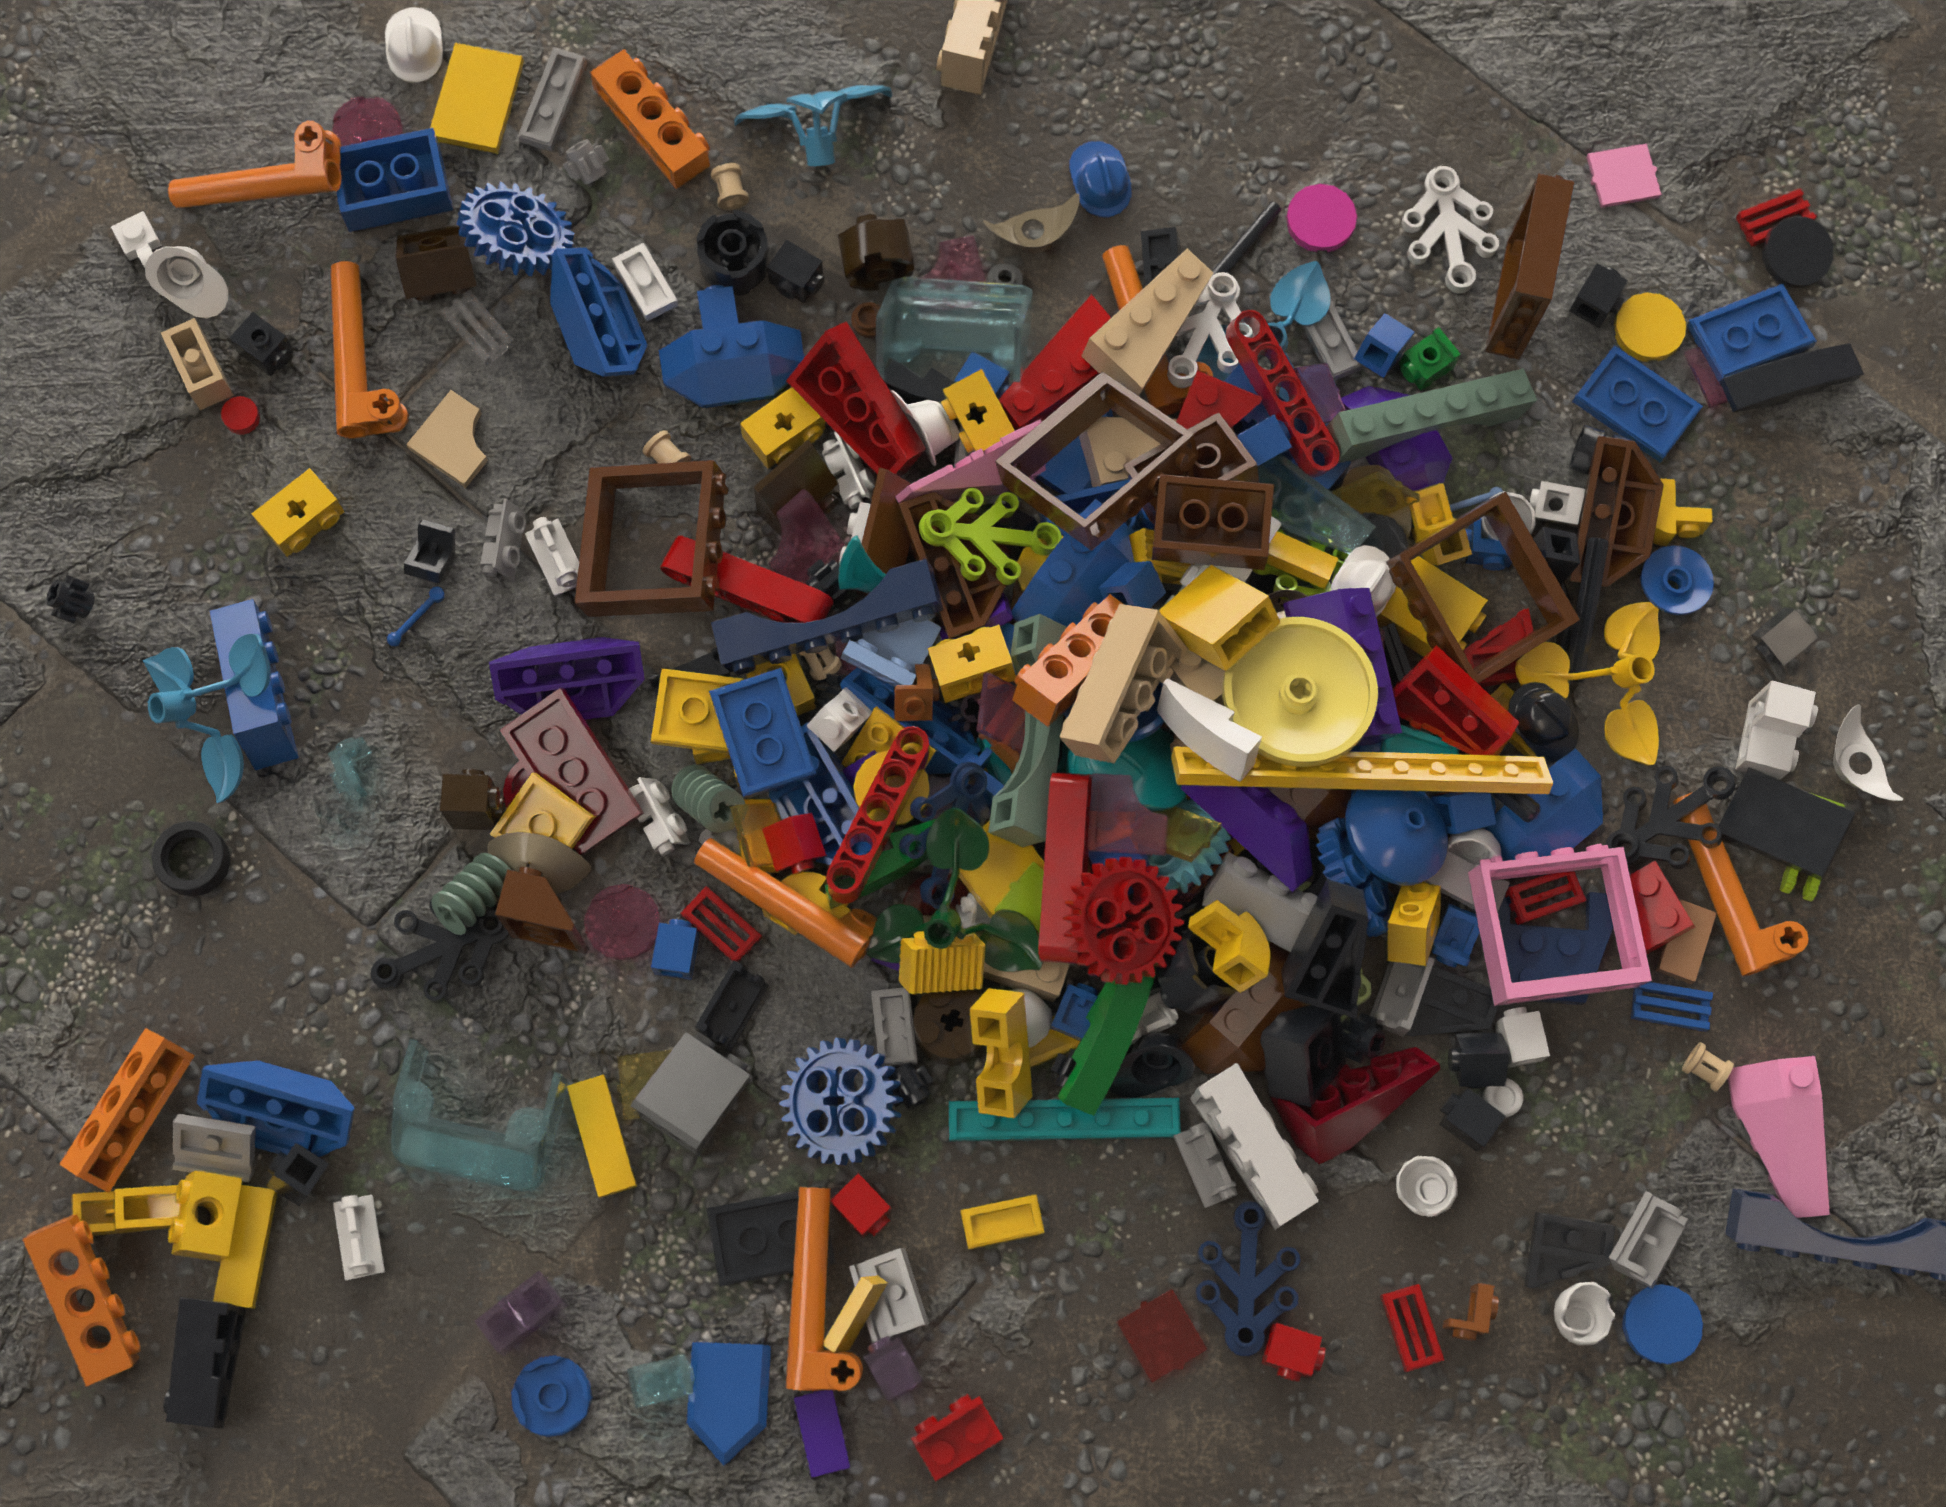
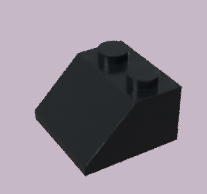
M1309 1005L1281 1012L1263 1030L1261 1047L1264 1049L1266 1063L1264 1074L1268 1080L1270 1097L1308 1107L1315 1103L1346 1064L1345 1052L1340 1050V1046L1344 1043L1343 1035L1341 1034L1343 1031L1341 1014Z

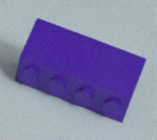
M1370 588L1337 589L1284 603L1286 617L1314 618L1330 623L1346 632L1361 646L1373 666L1378 685L1377 707L1369 728L1355 746L1375 745L1401 734L1402 729Z

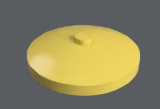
M1280 618L1281 623L1225 671L1222 685L1223 704L1225 707L1235 711L1233 723L1262 736L1258 754L1289 766L1308 767L1325 764L1345 755L1365 735L1377 707L1378 685L1376 675L1368 656L1361 646L1340 628L1314 618Z

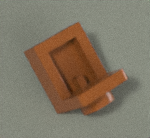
M915 664V675L917 676L914 680V685L895 686L894 718L896 721L932 720L933 701H939V682L937 679H932L930 664Z
M1483 1283L1472 1285L1467 1321L1449 1318L1443 1321V1329L1453 1330L1452 1337L1469 1341H1476L1477 1335L1488 1334L1490 1319L1495 1320L1499 1304L1498 1296H1493L1494 1285Z

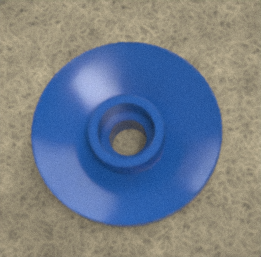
M1666 546L1656 550L1645 561L1641 570V585L1646 597L1658 609L1669 614L1687 615L1696 612L1707 603L1713 592L1714 579L1708 563L1697 552L1683 546ZM1668 581L1676 582L1678 589L1672 588Z

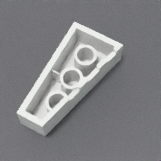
M1238 1063L1196 1089L1190 1098L1205 1123L1212 1129L1214 1137L1256 1202L1264 1209L1267 1219L1275 1230L1319 1201L1315 1195L1318 1193V1189L1314 1181L1306 1172L1304 1174L1301 1172L1295 1162L1297 1157L1286 1140H1282L1275 1128L1271 1115L1262 1106Z

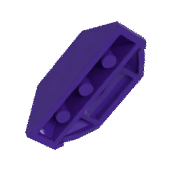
M1368 386L1339 398L1338 406L1341 412L1410 395ZM1434 430L1383 448L1366 456L1369 465H1380L1389 470L1405 495L1419 489L1443 483L1452 461V456L1438 430ZM1381 485L1389 503H1396L1397 496L1390 487Z
M607 637L531 646L489 662L495 700L503 705L506 704L521 715L559 688H564L584 720L614 716L636 688L645 680L640 643Z
M1181 786V789L1292 892L1308 881L1313 875L1309 826L1297 815V812L1291 805L1282 802L1269 790V787Z

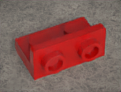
M966 1394L948 1406L951 1414L937 1421L933 1415L914 1427L917 1435L911 1438L935 1481L1004 1439L980 1396L972 1400L969 1394Z

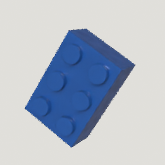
M434 128L341 147L340 171L342 181L340 189L336 191L340 213L349 232L454 210L441 148Z

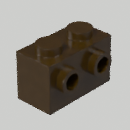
M464 769L461 774H443L440 812L452 829L493 830L498 823V819L505 812L504 796H500L499 787H496L490 776L485 775V772L482 770Z

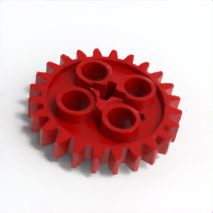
M1120 857L1119 860L1117 858H1106L1105 866L1103 864H1092L1093 874H1080L1084 886H1071V890L1077 898L1076 900H1065L1064 904L1073 909L1071 915L1063 916L1062 920L1072 923V929L1067 930L1063 934L1064 937L1075 938L1076 942L1068 950L1069 952L1082 953L1077 964L1081 966L1090 965L1089 975H1101V981L1113 982L1115 980L1116 984L1127 985L1128 981L1141 983L1142 975L1144 977L1155 976L1154 966L1161 968L1167 966L1163 958L1164 954L1175 955V950L1169 944L1171 940H1181L1182 937L1173 931L1175 926L1183 925L1184 921L1174 918V913L1183 907L1182 904H1172L1171 899L1178 891L1177 889H1165L1170 878L1168 876L1156 877L1159 867H1146V860L1134 859L1132 861L1131 857ZM1130 886H1132L1134 891V897L1131 902L1127 896ZM1099 904L1103 908V916L1100 921L1096 915ZM1148 904H1150V907H1149L1147 910H1145V911L1142 912V913H1139V912L1142 911V909H1144ZM1147 920L1150 925L1148 936L1144 933V925ZM1117 924H1118V925L1121 924L1122 927H1114V926L1117 925ZM1106 928V931L1097 938V933ZM1117 939L1119 941L1120 946L1119 951L1115 956L1113 952V944L1114 941Z

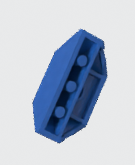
M587 248L555 249L552 255L550 304L574 364L602 377L634 374L646 350L647 343L623 284L604 265L593 259V254Z
M761 320L692 330L660 349L659 356L664 386L676 391L700 407L708 408L775 398L787 386L788 382L786 380L804 359V351L800 330Z
M1095 499L1080 516L1086 519L1102 503ZM1126 522L1116 529L1109 539L1102 541L1092 551L1066 532L1033 576L1011 610L1013 619L1019 622L1041 614L1066 627L1071 623L1077 625L1092 603L1100 604L1104 600L1098 587L1124 563L1135 562Z
M858 667L842 680L840 684L842 690L847 687L871 711L877 706L895 719L894 686ZM933 701L932 720L897 721L904 727H918L927 734L929 745L936 750L925 768L927 774L952 773L959 764L966 762L973 753L978 755L981 750L978 743H975L970 729L962 733L960 732V723L957 721L948 722V719L953 716L952 710L940 701ZM865 723L858 729L859 733L862 730Z
M808 722L801 729L817 776L769 791V797L782 820L790 816L812 813L826 856L815 860V862L831 865L859 810V806L855 800L854 789L842 771L844 767L840 760L807 727L810 723ZM863 841L855 843L851 848L852 852L857 855H865L872 849L870 844Z
M1577 749L1571 751L1548 769L1553 781L1549 794H1527L1540 805L1541 810L1532 822H1525L1504 805L1495 813L1496 824L1483 827V829L1490 831L1500 843L1503 861L1516 860V855L1535 851L1538 852L1539 857L1551 856V851L1556 849L1574 848L1603 824L1601 776Z
M258 1060L205 1066L202 1069L197 1104L204 1111L207 1110L214 1120L256 1126V1148L277 1154L282 1151L286 1155L295 1143L318 1157L346 1146L349 1142L355 1107L332 1081Z

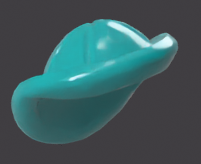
M1160 728L1144 739L1128 742L1115 763L1076 756L1065 743L1062 746V758L1056 773L1092 774V812H1154L1169 810L1180 804L1187 795L1181 789L1182 785H1177L1171 759L1172 752L1170 750V744L1174 739L1170 733Z

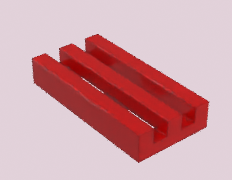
M1801 188L1738 213L1736 220L1751 247L1766 242L1767 233L1772 228L1758 234H1754L1753 230L1770 225L1796 213H1799L1801 217H1808L1815 221L1817 217L1814 212L1810 213L1808 200L1804 201L1802 199L1804 193ZM1794 203L1793 206L1782 209L1780 211H1777L1775 213H1772L1770 215L1764 216L1762 218H1759L1748 223V220H1751L1763 214L1769 213L1771 211Z
M1575 871L1546 874L1508 887L1505 893V897H1510L1512 902L1509 904L1511 911H1515L1517 914L1515 918L1517 926L1587 901ZM1567 877L1569 881L1568 884L1521 899L1519 894ZM1573 891L1575 896L1528 913L1525 909L1526 906Z
M707 886L680 913L686 921L691 922L698 932L732 962L735 960L740 963L741 958L748 954L752 947L762 939L761 934ZM707 898L743 930L749 938L746 941L742 940L702 902ZM697 909L737 945L739 949L734 952L692 913Z
M1420 1284L1380 1295L1404 1371L1408 1372L1444 1361ZM1411 1294L1432 1354L1429 1357L1425 1355L1406 1296ZM1394 1299L1398 1300L1416 1354V1361H1412L1393 1303Z

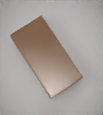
M1680 900L1695 928L1663 946L1656 971L1693 984L1696 981L1717 913Z

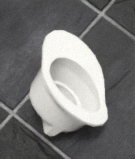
M411 7L394 14L387 23L385 32L386 54L390 69L397 77L407 82L418 83L428 80L437 73L442 64V37L438 19L431 12L423 8Z
M182 246L163 247L154 251L148 257L145 265V274L151 287L185 312L195 317L209 318L218 315L225 309L229 299L228 287L223 277L208 265L203 256L196 250Z
M891 390L894 398L925 445V453L928 459L935 466V455L959 439L958 434L960 432L955 421H950L942 404L939 402L926 400L906 404L895 391Z
M1364 545L1355 548L1347 556L1331 585V591L1345 588L1369 587L1377 617L1385 608L1396 587L1386 563L1390 558L1376 547Z

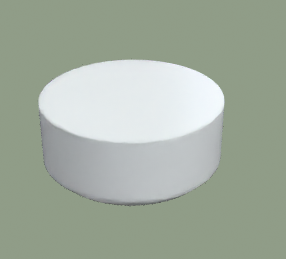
M1506 1079V1086H1486L1482 1099L1506 1115L1505 1118L1518 1112L1521 1108L1523 1094L1520 1087L1514 1081Z

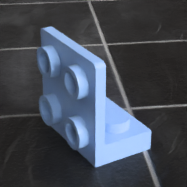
M911 619L899 623L897 629L889 632L880 633L877 630L867 632L858 641L853 642L849 640L841 659L894 687L897 685H912L917 676L915 675V664H923L929 653L927 648L932 647L941 628L929 620L914 622Z

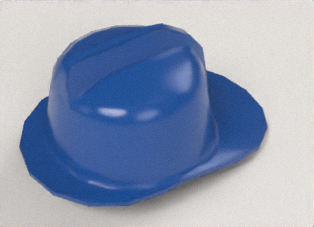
M1092 141L1080 145L1073 152L1069 164L1076 194L1080 196L1081 206L1090 214L1098 217H1112L1121 213L1128 206L1132 195L1131 182L1122 155L1112 145L1101 141Z

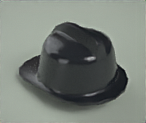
M1538 682L1524 684L1514 692L1509 701L1508 712L1519 721L1515 731L1538 757H1544L1546 761L1551 762L1559 761L1573 751L1577 744L1579 728L1578 721L1566 698L1548 685Z
M1162 1032L1144 1034L1135 1042L1132 1052L1125 1055L1109 1090L1122 1097L1137 1098L1186 1082L1193 1075L1195 1068L1193 1059L1183 1051L1182 1040L1178 1034L1169 1035Z

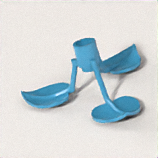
M857 85L838 91L817 92L814 95L799 94L786 98L787 103L812 110L814 127L806 129L807 135H805L795 113L797 110L796 106L787 104H768L745 111L735 118V126L744 119H766L777 116L789 118L798 133L800 145H805L807 165L822 166L835 163L833 142L837 141L836 129L840 106L850 99L876 93H882L891 98L892 89L886 86ZM834 103L830 131L828 133L827 127L820 126L819 113L823 114Z
M1313 261L1291 270L1275 285L1270 298L1271 309L1276 315L1287 317V319L1283 322L1267 324L1324 424L1327 426L1336 416L1339 403L1338 391L1333 377L1328 371L1317 365L1307 366L1299 375L1286 353L1288 338L1285 328L1290 326L1293 320L1303 326L1313 325L1321 321L1330 308L1331 296L1329 287L1319 262ZM1221 325L1226 335V328L1228 325ZM1208 336L1196 362L1205 363L1211 368L1213 377L1225 381L1231 373H1224L1219 370L1217 366L1218 353ZM1230 358L1223 359L1226 363L1234 362ZM1281 387L1279 396L1288 402V392Z
M254 633L239 637L230 649L229 664L235 673L232 678L194 690L190 688L194 678L192 664L183 649L179 647L167 648L159 654L143 660L160 691L159 693L151 694L148 700V712L152 721L155 723L175 722L177 729L187 728L211 736L203 744L201 760L208 782L215 792L216 803L227 800L240 784L244 771L241 748L233 735L229 734L221 737L219 730L189 722L187 719L194 715L196 711V701L194 698L196 696L240 683L242 691L247 696L256 697L265 692L270 682V663L261 637Z

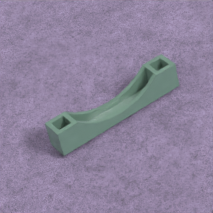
M1523 368L1338 412L1326 427L1339 449L1338 463L1366 457L1400 441L1441 428L1465 424L1492 426L1517 420L1537 401V398Z
M1041 614L1016 622L1014 624L1010 657L1017 674L1026 664L1032 666L1036 663L1041 651L1049 643L1055 645L1067 627ZM1024 710L1025 728L1021 754L1013 774L1004 787L993 796L988 833L1021 847L1046 841L1049 785L1052 773L1057 771L1060 745L1059 736L1063 723V713L1047 727Z

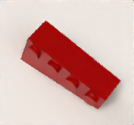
M1092 294L998 399L1015 431L1040 419L1044 421L1100 374L1082 357L1089 338L1107 323L1111 317Z
M847 321L826 330L786 380L877 475L879 468H883L899 477L902 476L926 450L925 445Z

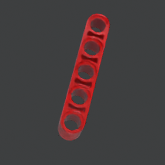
M1255 310L1242 311L1226 328L1227 342L1257 395L1263 397L1261 402L1269 416L1275 415L1278 421L1281 420L1288 428L1291 436L1289 442L1292 446L1289 448V451L1299 469L1309 477L1322 476L1337 465L1340 456L1339 449L1265 318ZM1239 323H1245L1250 326L1253 332L1252 338L1245 337L1240 332ZM1258 355H1264L1270 360V370H1266L1258 364ZM1277 386L1284 388L1288 392V402H1283L1277 397ZM1295 418L1304 421L1307 427L1306 434H1302L1295 429ZM1313 450H1318L1324 455V466L1314 462L1312 458Z
M678 535L665 556L660 570L668 577L691 587L696 541ZM723 552L722 562L718 563L717 577L720 591H715V597L777 622L806 623L826 619L834 604V600L829 595L814 587Z
M905 727L896 735L826 875L828 893L838 903H852L861 895L928 761L929 739L925 731L918 727ZM913 742L919 744L922 750L917 754L910 755L905 753L902 748L905 744ZM893 775L901 776L906 781L898 788L889 787L885 783L887 778ZM881 808L886 810L889 815L885 820L877 822L870 819L868 814L874 809ZM863 841L871 845L872 849L865 855H857L851 850L852 846L857 842ZM848 875L855 880V883L848 889H839L834 885V881L839 876Z
M1052 773L1050 778L1039 932L1040 962L1077 964L1082 954L1081 952H1069L1068 949L1076 941L1075 938L1064 937L1063 933L1072 929V923L1063 921L1062 917L1071 915L1073 909L1064 904L1065 900H1076L1077 898L1071 890V886H1084L1080 874L1088 873L1093 800L1092 774Z

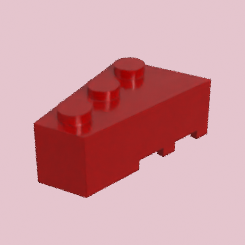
M1437 645L1393 688L1399 717L1409 721V725L1419 730L1422 727L1442 737L1441 741L1470 755H1493L1511 738L1519 724L1516 718Z

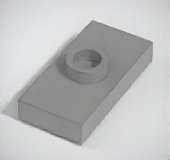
M904 987L871 991L878 1054L886 1056L881 1067H899L909 1062L917 1065L910 993Z

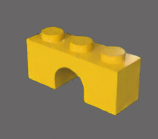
M988 988L970 1008L973 1044L987 1046L985 1066L976 1078L978 1110L982 1114L1015 1118L1032 1098L1025 995L1022 992Z

